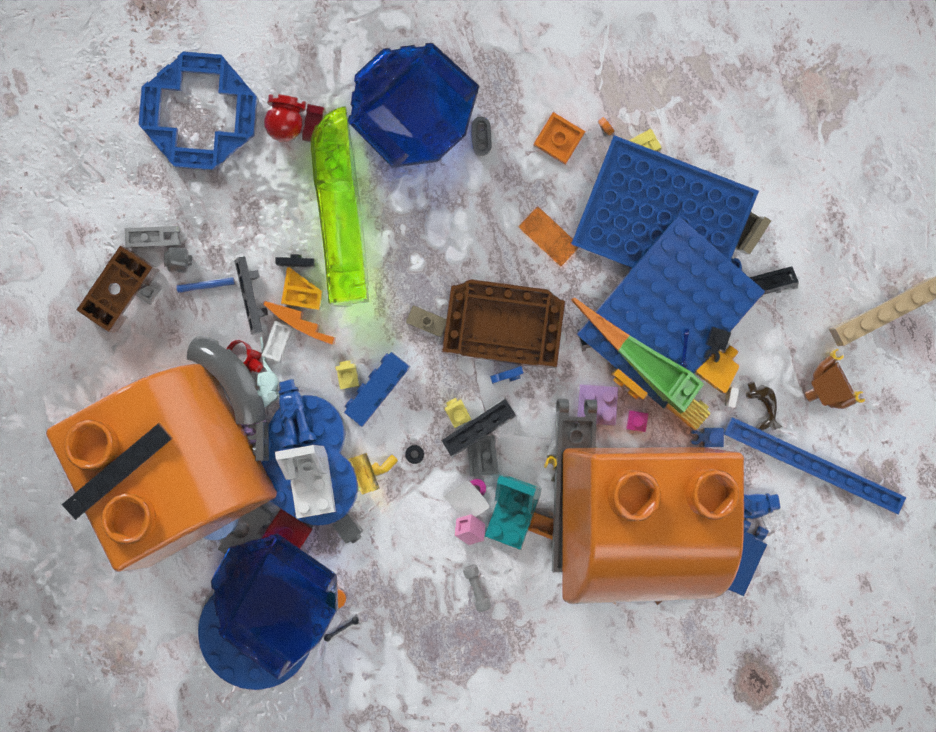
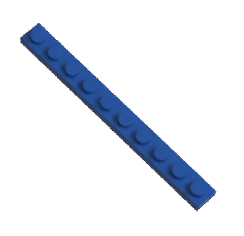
M733 417L730 418L724 431V435L895 514L899 515L906 500V497Z

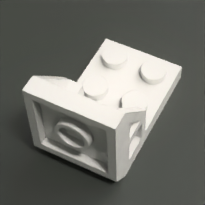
M311 445L275 452L276 460L286 480H291L296 518L336 512L328 458L324 446Z

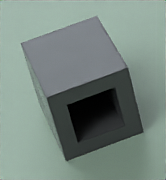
M350 512L332 525L346 544L350 541L353 544L362 537L360 534L363 532V529Z

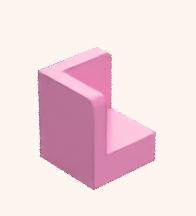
M472 514L456 519L455 536L468 545L484 541L485 523Z

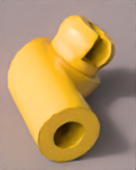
M390 455L381 466L375 462L370 467V471L376 476L390 471L398 460L395 456Z

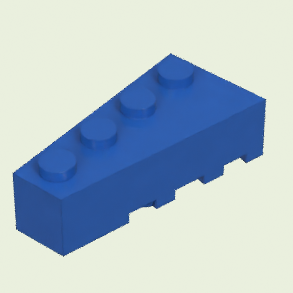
M393 352L387 353L382 358L380 367L378 369L375 368L368 376L370 380L366 385L363 383L356 391L358 395L355 399L351 398L344 406L346 408L344 413L361 427L366 424L411 367Z

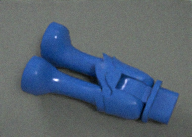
M294 379L280 382V391H278L280 395L281 423L285 424L286 438L280 442L281 449L299 447L300 444L307 445L317 441L315 433L311 432L308 427L304 413L306 410L301 394L298 392V387H295ZM295 418L297 419L299 427V438L297 436L293 421Z
M744 494V519L763 517L768 513H773V510L781 508L778 494Z

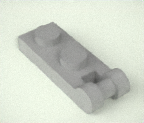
M180 226L125 228V247L181 246L180 240H178ZM165 233H170L171 240H165Z

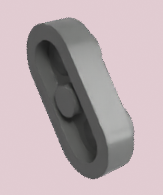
M477 117L471 125L472 147L475 154L485 156L490 153L492 148L491 125L487 118ZM478 125H483L485 127L484 130H478ZM479 144H484L486 148L481 150L478 146Z

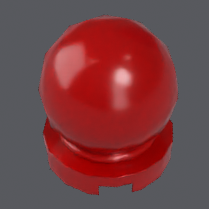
M272 94L268 95L267 104L272 108L267 111L264 118V127L267 134L279 142L294 140L300 134L303 127L300 112L306 110V101L299 103L296 97L278 94V98H273Z

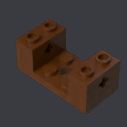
M120 245L76 310L106 331L117 333L128 318L123 313L143 284L150 285L160 269L129 248ZM117 283L120 286V291L114 295L111 292V286Z

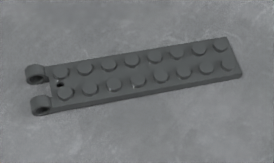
M557 399L556 401L557 466L555 468L553 572H562L563 452L567 448H596L598 408L596 400H585V417L569 416L568 399ZM575 422H578L577 427H574Z

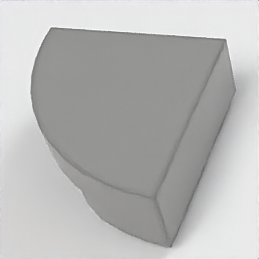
M145 286L140 288L136 296L152 305L162 289L156 286Z

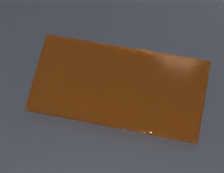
M538 206L518 226L560 267L579 248L571 244L573 238Z

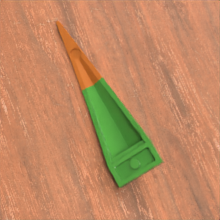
M572 298L571 301L662 400L664 402L667 401L680 414L685 412L704 383L691 371L644 345L604 319L578 299Z

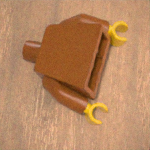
M839 349L831 351L830 356L819 363L814 371L811 381L813 389L805 392L809 403L820 399L823 406L828 405L830 408L845 409L856 404V402H865V398L858 399V395L863 392L852 389L839 362L835 363V361L844 358V355L836 357L835 353Z

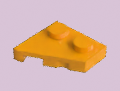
M287 267L281 304L320 310L323 291L293 269Z

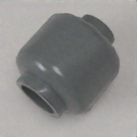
M170 247L168 252H164V267H167L169 272L185 273L188 266H192V255H188L186 248Z

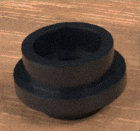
M411 445L407 448L405 457L409 463L418 464L424 458V450L418 445ZM412 451L418 452L417 458L411 456Z

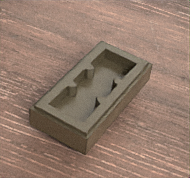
M413 305L406 323L441 337L446 327L447 319Z

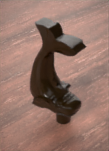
M754 381L748 383L749 391L746 392V398L761 400L766 405L769 417L759 423L756 428L760 430H766L769 427L774 430L781 428L782 426L776 422L777 400L773 389L765 385L756 387Z

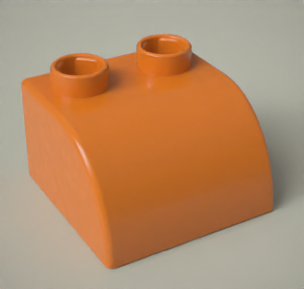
M200 364L170 368L137 380L51 426L46 431V435L75 493L158 423L173 437V439L85 512L112 568L117 572L149 568L271 501L277 495L261 461H256V456L253 454V446L242 425L236 424L234 410L219 381Z
M705 447L567 448L564 450L562 597L565 602L569 604L713 599L721 596L728 590L738 572L744 542V456L741 453Z

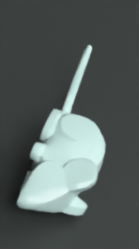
M260 337L261 351L263 353V341L262 337ZM262 357L263 365L267 371L258 373L257 386L259 390H257L259 397H262L265 408L279 398V393L277 392L279 379L267 365L265 357Z

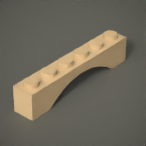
M936 276L929 277L896 297L830 328L829 331L836 345L845 346L936 299Z

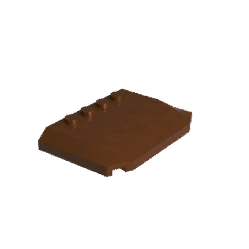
M473 279L453 285L450 291L442 353L534 367L557 368L565 301L559 299L547 289Z

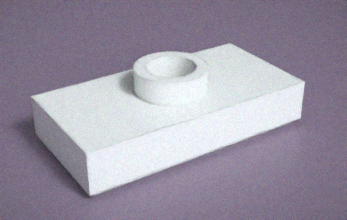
M275 320L262 357L280 363L293 327Z

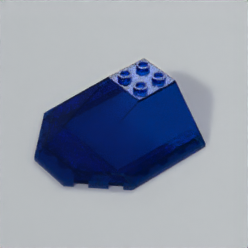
M425 43V46L418 47L415 45L400 46V49L394 50L383 48L355 74L354 82L356 84L355 90L352 91L350 104L352 110L351 115L348 117V123L392 168L438 162L466 136L480 86L434 43Z
M278 533L262 539L252 540L239 546L229 547L211 580V587L214 589L216 599L214 600L216 616L219 617L220 628H218L219 635L276 679H280L320 643L338 611L337 574Z

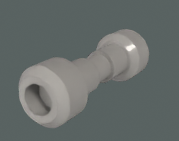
M477 565L465 567L463 573L465 578L469 579L475 592L477 611L483 612L490 609V600L485 597L478 578L480 572Z

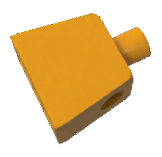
M729 345L724 353L719 351L720 359L717 363L713 361L715 356L712 353L708 360L696 370L695 374L719 392L726 393L739 369V365L733 361L739 351Z

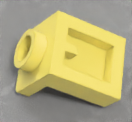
M350 360L339 362L340 366H336L335 369L337 370L340 389L359 386L356 364H351Z
M454 398L446 402L447 407L444 409L454 428L472 420L461 399L457 401Z

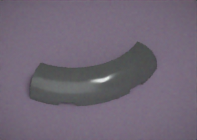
M203 335L195 337L188 347L187 360L202 365L220 382L231 401L236 424H254L266 420L263 399L261 396H258L254 386L256 382L245 364L230 349L226 350L219 345L217 340Z

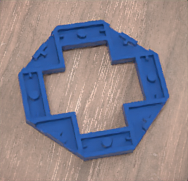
M183 51L177 56V59L170 65H166L157 73V76L151 81H147L141 87L138 125L174 167L215 170L255 136L258 97L221 54ZM183 72L220 75L218 93L220 95L237 96L234 133L215 131L214 150L177 147L178 129L160 127L162 91H182Z

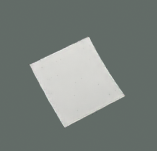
M468 480L444 496L461 517L471 514L477 517L490 508L481 493Z

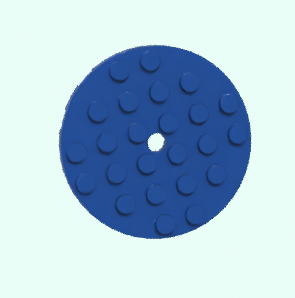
M265 574L240 577L223 584L205 604L198 625L200 649L209 667L227 683L249 690L272 688L290 679L305 663L314 639V623L310 608L303 596L288 582ZM253 627H259L261 629V635L253 636L251 633V629Z

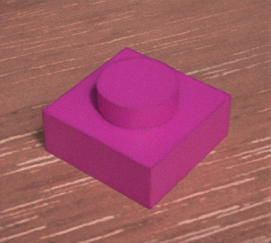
M629 410L626 429L646 432L649 413Z

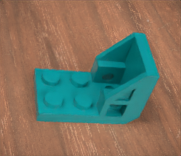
M499 475L495 493V501L497 503L485 537L521 550L542 488L508 475Z

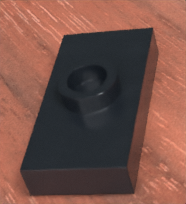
M290 254V258L275 257V264L283 267L315 268L316 260L314 258H302V255Z

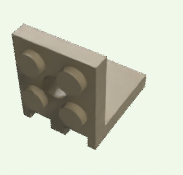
M750 212L735 249L745 254H751L772 220Z

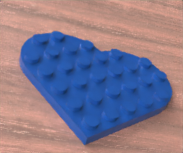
M302 395L306 409L304 412L310 431L315 433L317 441L307 445L300 444L299 447L295 448L311 445L324 446L328 458L336 512L297 519L310 525H328L339 521L349 513L357 499L359 486L353 465L341 454L345 443L346 431L340 412L333 404L323 398ZM279 407L269 423V461H261L277 492L276 497L269 502L296 518L291 480H286L275 455V452L289 450L281 449L280 446L281 440L286 438L285 424L281 423ZM295 418L293 421L297 436L299 438V427L297 419Z

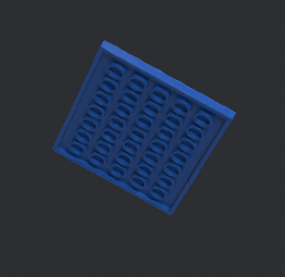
M613 135L571 244L633 268L673 220L680 216L731 261L759 190Z
M677 216L596 310V313L644 345L695 374L696 370L707 360L704 358V353L710 346L705 343L711 326L731 332L765 291L680 216ZM588 320L578 331L577 335L616 369L621 370L646 391L647 395L664 409L668 402L662 400Z

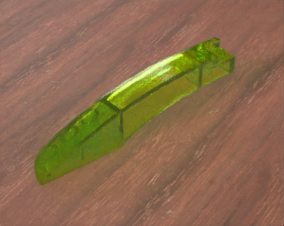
M344 106L327 113L319 125H316L311 137L313 179L323 241L328 303L336 307H349L352 304L369 302V279L359 188L347 108Z

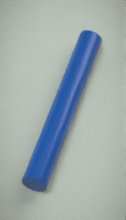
M230 277L177 285L176 289L178 293L235 285V279Z

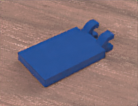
M744 519V542L741 562L736 577L728 590L741 596L745 595L767 547V544L762 541L769 532L766 528L758 525L755 535L748 533L751 522Z

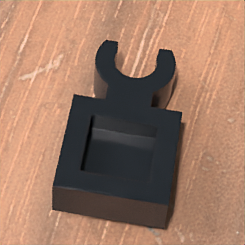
M711 326L705 343L710 348L705 351L704 358L708 360L709 355L713 353L715 356L713 361L717 363L720 359L719 350L725 351L731 332Z

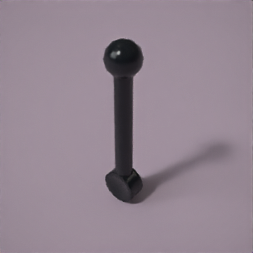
M353 617L352 621L335 630L331 634H325L324 640L330 641L331 637L340 633L353 624L357 625L359 623V618Z

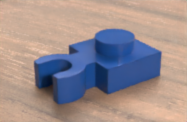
M522 366L492 375L490 378L492 384L508 378L511 382L521 379L520 375L524 374Z
M703 428V433L697 430L690 431L691 434H697V440L690 441L691 444L697 445L703 441V447H724V428Z

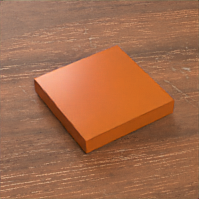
M553 112L533 146L566 165L586 131Z

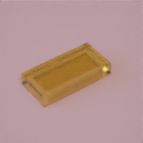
M367 452L350 458L349 461L355 469L361 494L380 489Z

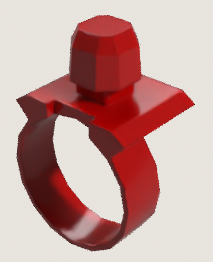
M235 340L227 346V349L232 351L237 344L244 343L247 349V358L243 363L250 373L262 370L263 365L259 361L262 353L253 350L248 343Z

